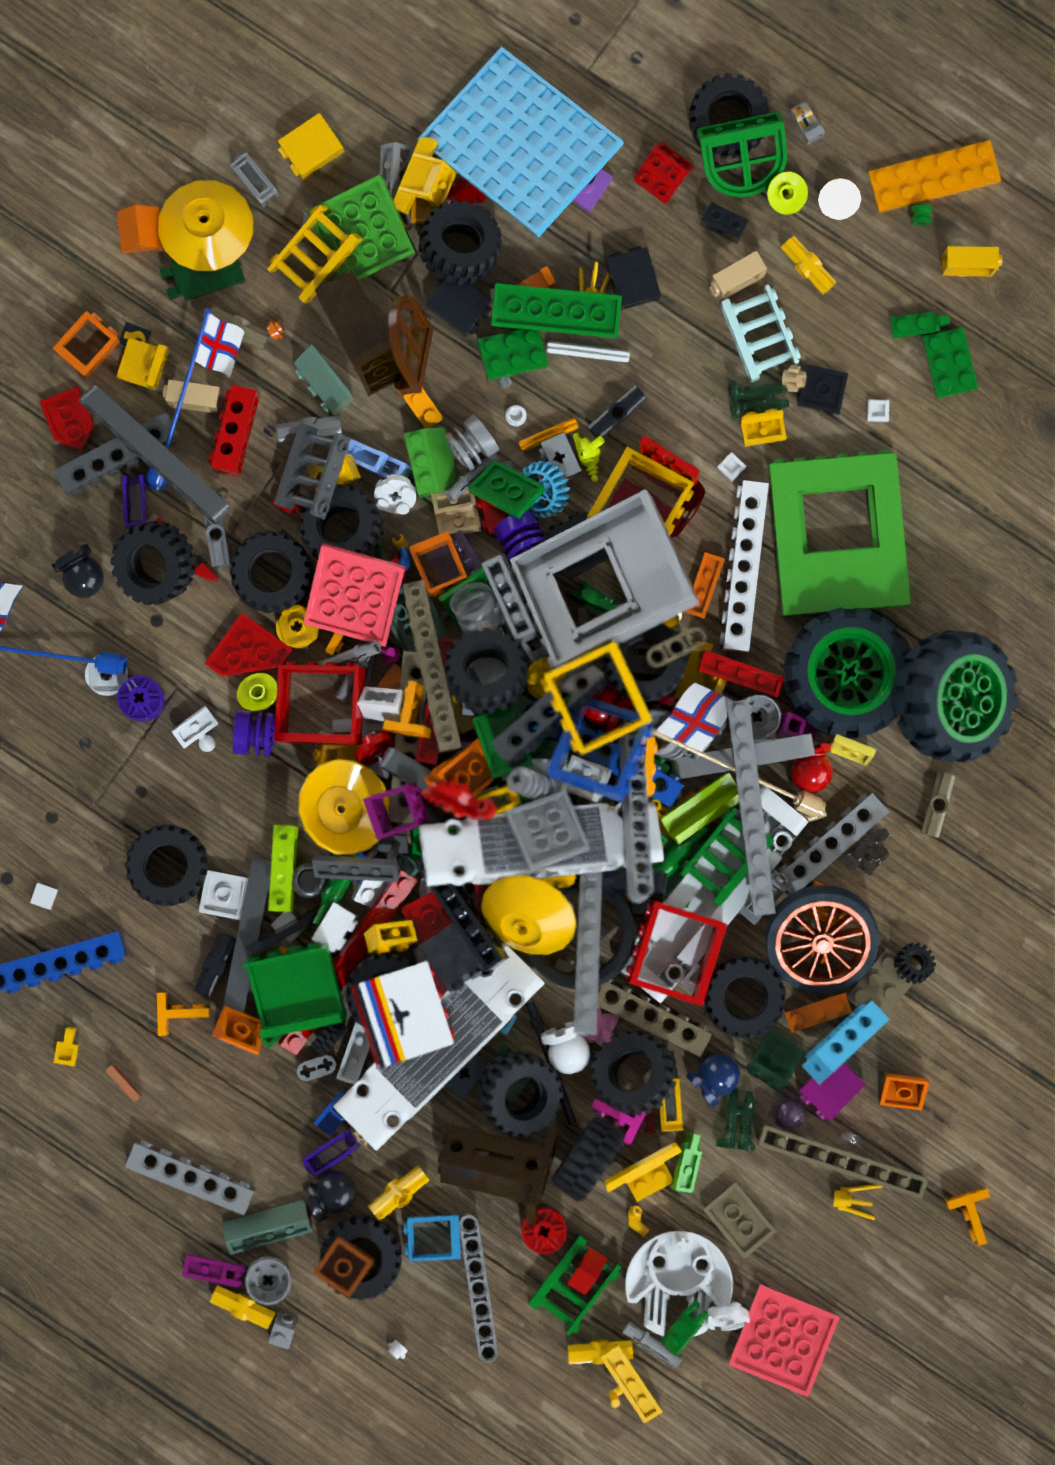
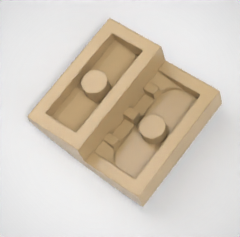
M465 491L455 502H452L445 492L431 494L439 534L448 531L450 537L482 531L475 496L469 493V491Z

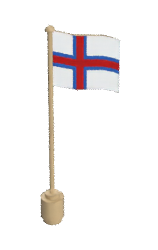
M694 683L682 694L669 717L658 729H653L652 736L656 735L735 772V767L702 752L717 735L728 717L727 702H733V700ZM759 779L760 784L792 798L793 804H795L794 809L811 817L816 816L819 818L823 814L826 802L822 801V798L805 790L794 795Z

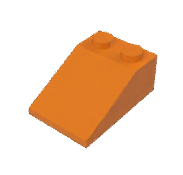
M478 738L441 763L423 778L427 785L431 787L434 782L440 785L441 780H445L447 786H449L451 780H455L458 788L462 783H466L473 797L477 796L493 781ZM449 809V810H445V811H446V813L448 814V813L453 812V809Z

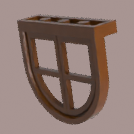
M405 295L393 300L388 321L392 352L402 373L399 385L401 395L422 391L433 335V328L418 302L413 297ZM404 307L410 311L407 324L400 314ZM414 318L419 325L418 327H413ZM399 327L405 336L403 348L400 341Z

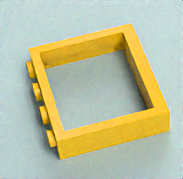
M626 447L590 510L587 519L601 513L628 464H631L682 492L664 523L669 535H671L675 528V525L672 524L675 518L680 519L685 510L682 505L685 501L689 502L694 494V491L691 490L694 482Z
M614 641L543 675L545 680L541 682L547 693L551 691L554 698L551 700L556 713L560 711L563 717L560 720L565 732L569 731L573 738L569 740L574 752L579 751L581 755L652 721ZM609 652L640 718L583 745L552 678Z

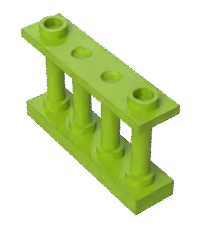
M274 825L269 911L294 912L295 891L292 887V877L297 866L299 827Z

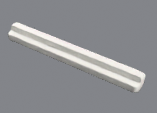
M548 341L547 343L548 353L628 362L630 358V351L557 341Z

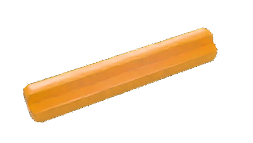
M575 418L569 419L519 441V447L522 452H526L541 445V442L559 434H567L578 429V423Z

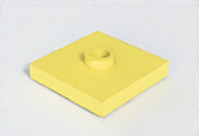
M838 734L830 742L831 753L865 766L871 761L877 750Z

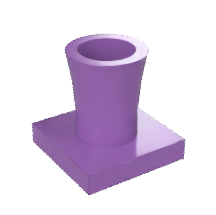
M601 169L572 202L590 213L613 180V176Z

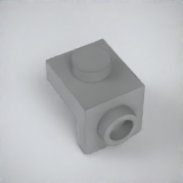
M279 1311L268 1343L288 1350L299 1318Z

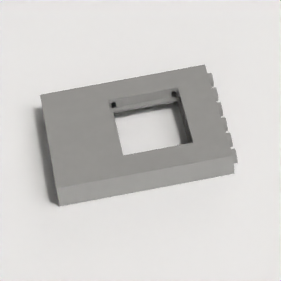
M646 489L510 559L512 564L510 571L513 577L518 579L520 583L517 586L522 597H526V609L530 615L533 614L535 620L532 623L536 631L542 635L540 642L544 650H548L550 654L547 658L553 669L559 668L613 641L616 642V645H619L700 604L656 504ZM605 548L628 602L576 628L553 574Z

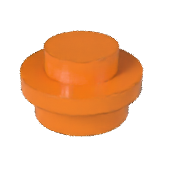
M269 321V325L266 328L273 339L284 338L283 332H285L283 325L279 321Z

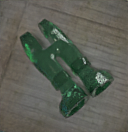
M729 381L730 401L742 398H763V400L730 402L732 420L740 419L741 414L745 412H765L768 409L782 410L789 407L788 399L774 400V394L788 392L786 385L760 384L741 388L737 381Z
M734 1089L729 1094L726 1104L724 1126L726 1133L722 1138L716 1140L715 1147L735 1149V1133H737V1121L740 1115V1136L737 1150L755 1152L756 1146L750 1139L755 1110L753 1091H746L744 1106H737L738 1090Z

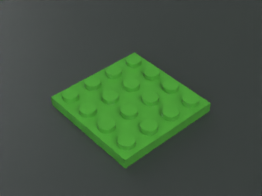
M378 175L318 205H327L329 207L324 215L346 235L357 233L363 238L334 273L336 278L344 272L349 273L353 271L359 281L417 253L382 175ZM313 208L306 211L309 218L311 217L309 213ZM317 221L313 226L317 237L333 251H337L341 247V241L321 222Z

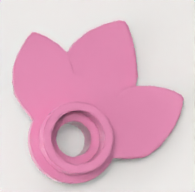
M597 1006L596 1035L580 1036L585 1038L588 1043L596 1042L600 1046L604 1041L609 1043L611 1041L610 1036L614 1035L612 1031L616 1027L619 1017L611 1013L602 1014L599 1006Z

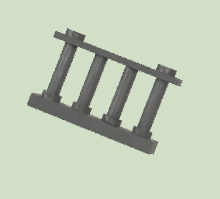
M299 423L274 504L293 510L294 504L311 508L310 515L325 520L351 438L336 432L333 439L317 435V428ZM314 443L330 447L327 459L310 455ZM308 463L324 468L320 480L304 475ZM301 483L317 488L314 500L297 496Z
M397 833L382 838L370 850H367L366 858H355V855L337 857L333 856L334 853L326 850L324 856L314 855L312 859L314 877L398 882L400 874L396 857L398 853L409 852L407 834ZM377 852H389L387 859H375Z

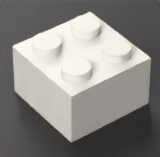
M334 902L312 937V940L315 942L320 941V944L328 943L329 950L333 953L337 950H342L348 941L345 939L348 931L353 932L359 923L356 920L358 915Z

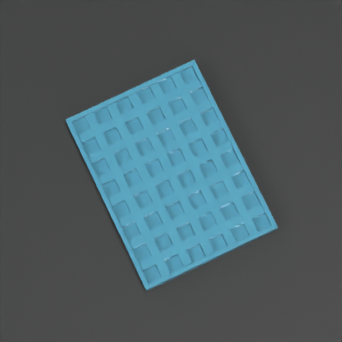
M503 47L494 54L418 138V140L422 137L435 139L438 144L434 155L444 160L454 171L538 238L624 144L622 139Z

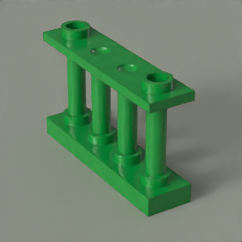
M733 808L732 811L728 809L720 818L723 822L692 860L687 859L680 867L682 870L680 875L683 878L689 873L714 893L715 900L713 902L719 907L724 904L748 874L746 853L721 834V831L728 823L743 834L742 822L734 817L738 812L736 808ZM769 835L766 836L767 850L774 842V839ZM714 840L718 841L741 860L740 863L743 865L738 871L729 868L707 850ZM701 856L727 876L729 882L724 888L716 885L694 867Z
M581 1234L577 1236L528 1301V1305L533 1309L543 1306L568 1325L566 1334L569 1336L572 1332L575 1334L583 1325L580 1321L610 1281L615 1282L622 1273L619 1270L621 1265L618 1262L614 1267L605 1263L602 1271L607 1276L600 1285L597 1282L592 1285L590 1289L594 1293L587 1302L561 1283L562 1280L559 1277L564 1271L573 1274L577 1268L572 1261L577 1254L584 1256L588 1250L585 1244L587 1239ZM550 1289H556L581 1308L575 1319L548 1300L549 1297L546 1295Z

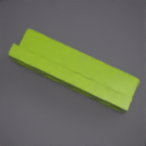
M726 772L660 817V821L670 839L680 844L739 803L737 785L731 774Z

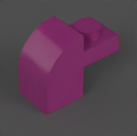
M787 712L781 714V722L775 737L777 739L812 734L814 744L817 730L806 725L804 718Z

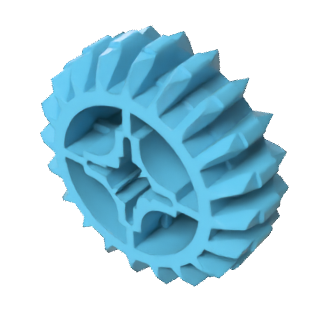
M533 462L521 472V474L544 485L545 488L542 495L528 509V511L534 513L535 517H553L557 513L562 512L563 507L568 504L566 499L570 497L567 493L570 487L566 486V483L569 479H564L563 475L565 472H559V466H553L552 462ZM541 474L544 478H537L536 475ZM543 500H545V501L548 500V501L550 502V504H549V505H546V504H544V503H542V502H543Z

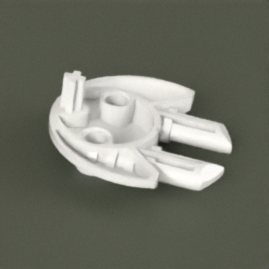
M671 1231L653 1237L638 1249L627 1270L625 1289L628 1303H637L642 1297L646 1298L644 1326L658 1335L665 1336L666 1307L669 1294L687 1296L688 1307L697 1301L700 1306L693 1314L697 1318L701 1312L706 1311L708 1313L707 1309L712 1301L719 1308L728 1307L732 1298L733 1279L726 1258L711 1241L692 1232ZM656 1256H662L665 1259L664 1264L660 1267L653 1264V1259ZM699 1259L707 1261L705 1269L700 1270L696 1268V1262ZM706 1320L702 1323V1327L695 1336L708 1330Z

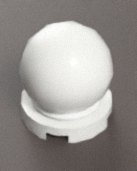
M574 1021L565 1023V1028L556 1031V1028L553 1027L541 1034L542 1043L550 1045L548 1050L550 1063L555 1070L570 1075L582 1071L590 1058L589 1045L585 1038L578 1034H573Z

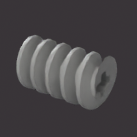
M519 766L513 769L508 776L507 787L511 792L521 794L534 801L554 793V784L549 777L526 767Z

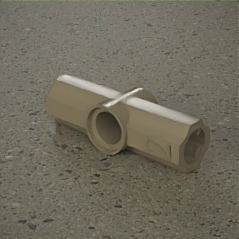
M213 306L211 311L214 317L237 325L244 331L243 342L262 351L264 350L271 336L267 331L251 325V322L238 315L233 316Z
M937 772L931 797L927 803L928 808L921 834L939 838L944 817L949 808V799L955 776ZM936 799L943 802V808L940 811L935 810L933 807V802Z

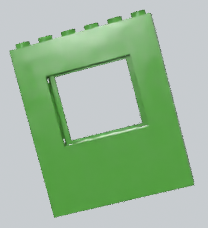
M891 450L878 451L877 455H870V452H860L854 457H849V454H838L836 458L831 459L824 455L816 456L815 460L808 461L806 457L794 458V462H786L785 459L773 460V464L768 466L782 617L824 614L827 611L839 608L871 610L909 606L911 603L897 454L891 453ZM868 489L873 546L808 552L803 495Z

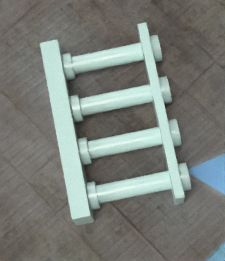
M769 284L764 285V294L738 304H731L730 299L721 301L720 304L750 383L759 380V374L762 370L791 360L793 365H798V359L801 358L797 346L793 347L792 332L789 327H785L783 322L785 319L784 312L776 304L775 300H778L774 288L770 289ZM768 301L772 313L744 324L738 322L736 317L738 312ZM776 321L779 333L753 343H746L744 335L747 331ZM782 340L784 341L787 349L786 353L760 363L753 361L751 354H754V351Z

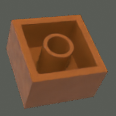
M338 1235L313 1274L349 1298L374 1262V1258Z

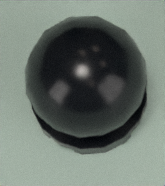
M88 544L80 546L81 550L74 554L73 551H70L51 565L55 573L63 572L62 582L65 589L71 595L78 598L94 596L102 588L104 581L101 565L96 560L89 558L92 550Z
M327 1172L319 1178L316 1184H313L311 1180L302 1183L303 1189L307 1190L310 1196L307 1200L314 1216L318 1217V1222L326 1220L328 1212L334 1214L344 1212L356 1199L357 1190L355 1182L344 1172Z

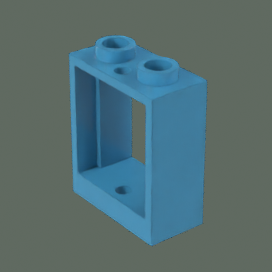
M459 1214L408 1216L407 1222H403L404 1235H408V1243H404L405 1256H409V1261L461 1259ZM450 1221L452 1252L415 1253V1222Z

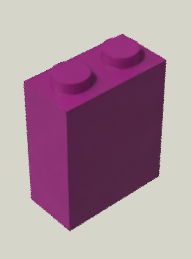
M843 1062L821 1084H818L811 1076L798 1089L801 1093L799 1098L807 1105L812 1103L817 1108L814 1112L822 1120L827 1118L831 1121L866 1084Z

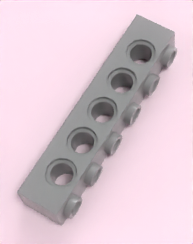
M864 793L856 800L857 806L853 809L848 807L840 814L842 817L837 823L831 822L824 829L826 833L823 836H815L808 843L810 847L806 851L799 850L792 857L794 861L789 866L785 863L777 870L778 873L784 874L790 882L787 888L789 894L803 889L889 813L873 793L869 795ZM860 809H864L868 813V818L865 821H860L857 817ZM844 823L851 825V834L844 835L842 833L841 827ZM828 837L836 840L834 849L826 847L825 841ZM812 851H817L820 854V861L818 863L810 861L809 855ZM797 865H801L805 871L804 875L800 878L796 877L793 873V869Z
M141 1140L140 1143H134L125 1168L239 1214H246L256 1190L251 1188V1183L240 1180L238 1183L231 1180V1175L220 1172V1175L212 1172L211 1167L203 1164L200 1167L193 1165V1160L183 1156L180 1159L172 1156L173 1152L163 1148L160 1151L152 1148L153 1144ZM148 1155L156 1157L157 1164L155 1166L147 1164L146 1158ZM168 1163L176 1165L177 1171L175 1174H169L166 1171ZM187 1171L196 1173L197 1179L195 1182H189L186 1179ZM207 1179L215 1180L217 1184L215 1190H209L206 1187ZM226 1188H235L236 1197H227L225 1194Z

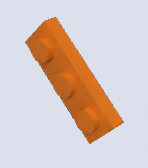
M707 552L704 553L693 585L700 604L684 611V613L705 619L725 560L724 558Z
M846 992L787 1011L785 1016L791 1033L850 1014L852 1009Z

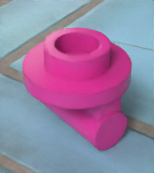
M381 646L380 653L384 655L382 662L385 665L396 663L400 658V649L398 647Z

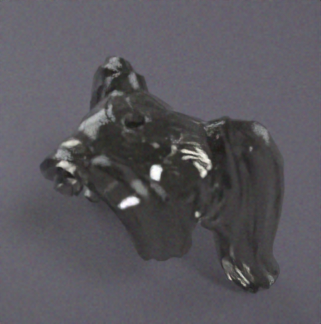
M871 828L867 832L865 839L852 853L844 855L841 862L846 866H850L851 869L859 868L864 874L871 876L875 869L889 856V851L881 843L890 836L887 829Z

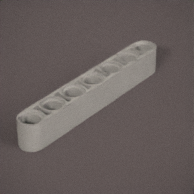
M812 734L754 744L757 766L815 755ZM732 748L705 753L735 767ZM687 756L670 760L673 775L680 779L731 771L701 756L696 761L690 760Z
M466 1213L461 1217L459 1227L478 1354L483 1362L491 1363L498 1356V1346L480 1226L475 1214ZM466 1218H471L475 1221V1226L472 1229H467L463 1226V1221ZM468 1240H476L478 1248L476 1250H469L466 1246ZM472 1261L481 1263L482 1267L479 1271L474 1272L470 1269L469 1265ZM477 1282H481L485 1286L484 1291L481 1293L475 1292L472 1288ZM478 1304H485L488 1307V1311L485 1314H479L476 1311V1306ZM487 1325L491 1328V1333L486 1336L482 1335L479 1332V1328ZM487 1346L494 1349V1354L490 1357H486L482 1353V1350Z

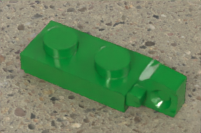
M937 312L889 318L892 339L934 334L940 331L939 327L949 326L950 324L949 315L938 316Z

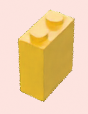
M320 113L278 140L280 146L278 148L279 153L283 159H289L291 171L296 177L300 175L302 180L344 153L343 146Z

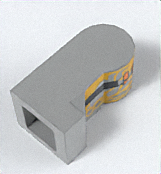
M803 102L790 109L793 121L806 146L824 136L825 131L818 123L815 115H813L807 102Z

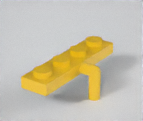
M618 1343L599 1354L619 1385L608 1393L612 1407H619L620 1401L618 1396L624 1393L644 1423L662 1413L661 1407Z

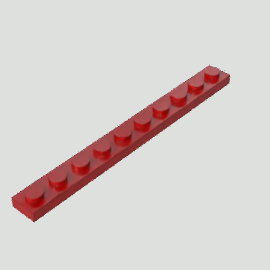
M399 868V881L388 882L333 962L340 992L349 981L351 973L369 952L364 933L374 925L389 923L418 881L401 868ZM315 1028L283 1034L278 1044L297 1055Z

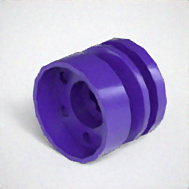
M526 511L519 519L511 515L502 520L494 529V534L499 544L504 547L503 553L507 556V561L510 565H512L510 562L511 558L547 540L544 537V533L539 530L540 525L531 511Z
M146 676L130 677L122 683L117 695L118 706L123 714L135 721H152L161 714L165 707L166 698L164 690L157 682ZM137 694H140V695L145 694V695L143 696V699L145 700L143 703H141V702H137V703H136V701H137L136 695H137Z
M237 710L233 731V754L248 755L250 747L254 746L256 756H260L261 747H264V756L270 757L275 744L274 733L276 725L274 713H267L266 722H264L263 712H259L257 720L253 721L251 711Z

